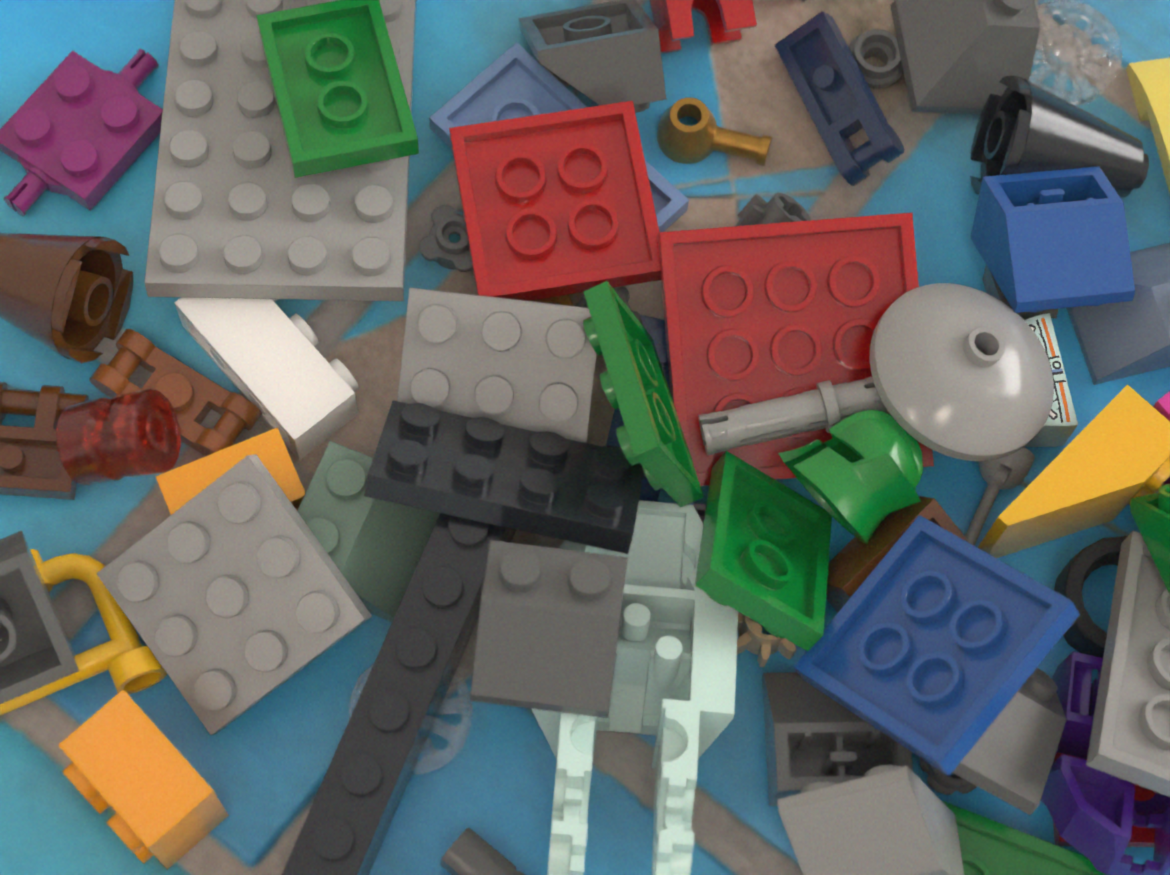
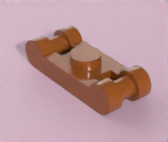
M126 329L116 342L115 346L118 348V352L109 364L101 363L90 377V382L102 393L204 456L234 445L233 443L243 429L251 430L262 415L260 409L245 397L235 392H229L160 350L146 337L132 329ZM139 365L152 373L142 388L129 381ZM211 409L222 415L213 429L200 425Z

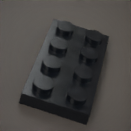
M393 400L367 475L364 496L628 554L634 533L644 470L640 463L631 465L624 455L622 448L617 446L593 445L566 439L554 432H534L503 425L490 418H471L439 411L422 403L407 404Z

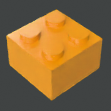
M124 690L120 691L58 745L72 761L62 770L63 774L99 814H102L110 806L117 812L106 823L143 864L155 856L168 870L229 816L214 790Z

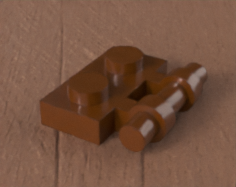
M0 382L1 495L75 500L83 438L79 431L60 430L59 427L63 418L87 419L89 413L88 395L65 393L64 387L43 385L40 391L8 389L6 382ZM6 414L36 416L34 428L2 425V421L5 419Z

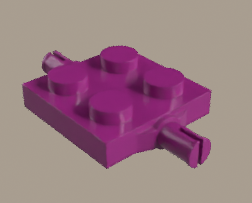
M138 49L137 53L119 73H113L112 71L100 69L73 50L0 129V150L20 163L27 173L14 189L3 198L11 209L24 216L46 190L67 195L90 211L161 132L163 109L140 95L137 91L148 76L159 67L155 58L148 52L145 53V50Z

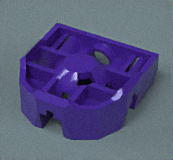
M1073 651L1058 665L1051 678L1058 687L1056 693L1067 720L1056 753L1063 754L1055 762L1053 760L1040 801L1047 806L1060 837L1090 859L1097 871L1107 875H1170V797L1155 792L1152 799L1144 801L1134 800L1135 786L1131 782L1086 765L1087 760L1084 759L1088 757L1103 658ZM1092 669L1098 670L1097 679L1095 678L1091 684ZM1132 825L1135 827L1156 828L1153 861L1146 859L1143 865L1133 863V856L1124 854L1131 839Z

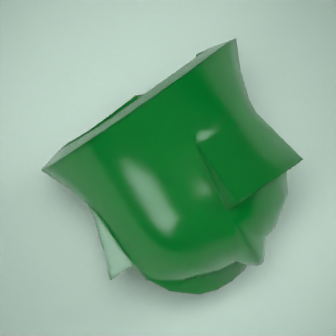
M877 410L857 412L843 419L828 430L833 438L826 442L817 439L803 447L778 453L784 464L792 471L813 498L847 531L865 544H868L875 529L889 513L921 502L915 491L923 472L920 446L917 440L909 435L890 414Z

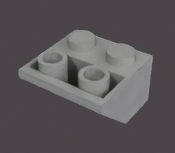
M878 766L868 770L862 778L839 784L833 782L812 783L802 788L800 794L777 799L780 817L803 875H964L955 814L908 766Z

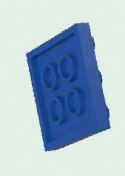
M919 515L826 626L824 635L808 652L806 651L793 668L804 681L950 776L1080 614L1070 599Z

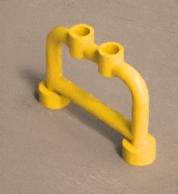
M30 549L48 592L52 590L54 585L71 579L82 580L88 585L111 640L75 655L79 668L78 672L0 704V716L106 670H109L117 693L122 690L127 694L136 693L157 684L167 675L166 671L149 647L142 646L135 627L96 574L106 565L89 555L76 553L56 556L43 562L39 551Z

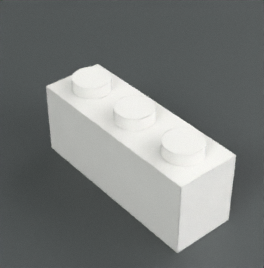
M181 297L174 302L182 326L240 393L262 412L261 417L272 429L278 427L284 443L299 460L359 414L354 392L359 386L353 375L337 358L333 359L330 363L327 362L314 347L319 341L310 326L297 313L288 318L275 303L278 299Z

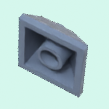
M1170 243L1130 252L1135 285L1133 301L1067 308L1094 385L1170 367Z

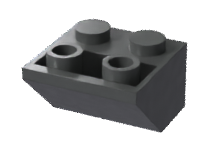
M797 672L763 673L762 685L769 806H778L777 799L800 794L802 788L809 784L817 782L839 784L862 778L868 770L878 766H908L913 771L912 753L910 750L804 681Z

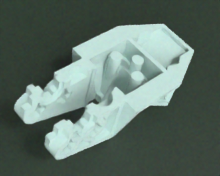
M639 500L634 533L628 554L565 540L559 548L628 557L608 718L532 709L557 760L547 875L584 874L588 802L597 730L656 735L652 758V768H655L652 875L691 874L694 847V832H692L691 825L698 759L734 718L738 611L730 606L716 603L706 592L695 587L703 523L694 505L687 504L679 507L677 503Z

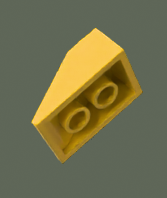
M1127 384L997 517L977 548L995 558H999L1113 521L1128 504H1131L1132 498L1157 493L1159 488L1170 477V421Z

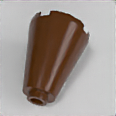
M0 233V317L67 359L80 363L96 360L103 353L94 349L104 337L115 340L130 307L134 284L133 272L123 269L120 255L129 256L126 247L114 239L101 236Z

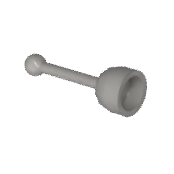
M1023 447L1019 451L1001 459L979 461V470L983 480L987 482V488L965 534V537L972 545L975 546L999 490L1015 488L1028 475L1035 456L1027 448Z

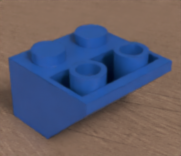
M1099 166L983 177L970 238L1015 313L1041 312L1049 309L1099 306L1108 303L1133 301L1135 285L1124 202Z

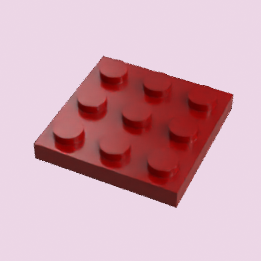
M633 101L449 128L477 295L531 301L582 293L606 281L614 288L661 280L657 237L659 227Z

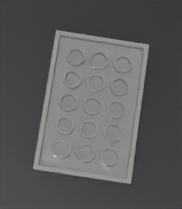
M174 0L145 274V287L148 297L359 301L404 300L410 156L295 178L258 32L256 15L337 0ZM379 0L412 115L416 0Z

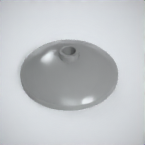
M936 283L924 285L906 292L895 300L882 315L874 329L870 344V368L878 395L895 421L909 435L928 448L943 455L966 461L1001 459L1026 446L1046 423L1053 404L1054 381L1045 349L1025 320L1015 313L1012 308L994 296L960 284Z

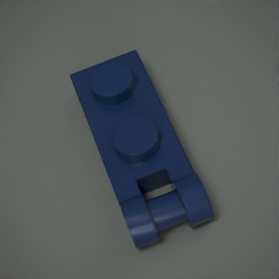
M821 11L775 44L837 169L851 186H855L869 177V169L880 161L884 160L890 163L905 152L900 138L888 124L832 16ZM864 128L869 140L855 149L849 137Z

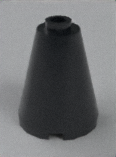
M1014 75L1004 76L999 82L1008 87L1002 96L990 93L976 126L971 147L970 160L981 162V178L970 176L971 186L976 194L979 195L982 179L986 176L1098 166L1120 198L1127 197L1133 189L1140 188L1144 183L1149 168V157L1144 153L1143 144L1139 139L1031 81Z

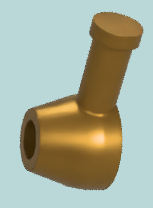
M691 97L678 100L664 112L658 124L657 140L662 152L671 160L683 164L700 162L706 159L714 150L754 160L756 164L765 166L772 140L771 136L763 135L759 137L717 126L715 117L702 101ZM690 116L697 119L698 123L693 126H687L679 120Z

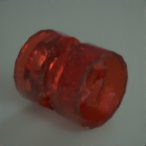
M146 389L120 394L112 399L98 398L73 403L64 408L59 417L56 430L57 449L62 465L68 475L81 485H95L118 481L125 476L136 478L165 473L174 467L179 458L181 435L177 415L169 399L158 390Z

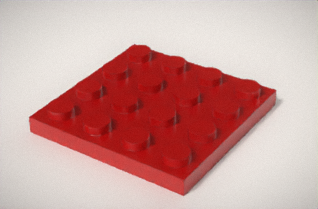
M912 212L668 231L657 234L670 391L700 486L710 484L712 467L725 451L707 456L701 436L698 415L730 410L761 401L800 394L816 389V384L830 380L832 385L872 377L870 344L878 321L895 300L906 292L919 287ZM824 428L749 446L732 448L727 451L775 480L797 478L784 464L778 453L803 447L817 439L826 442L833 437ZM917 441L922 451L923 467L934 466L933 450Z

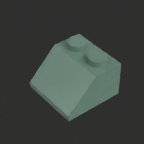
M330 441L297 512L369 612L393 622L440 513L365 497L367 475L373 457Z

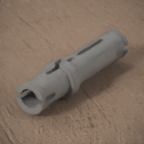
M868 377L837 385H832L830 380L816 384V389L748 404L730 410L698 415L703 444L708 456L732 448L767 442L807 431L825 428L827 433H829L828 430L857 412L877 410L890 413L878 395L873 378Z

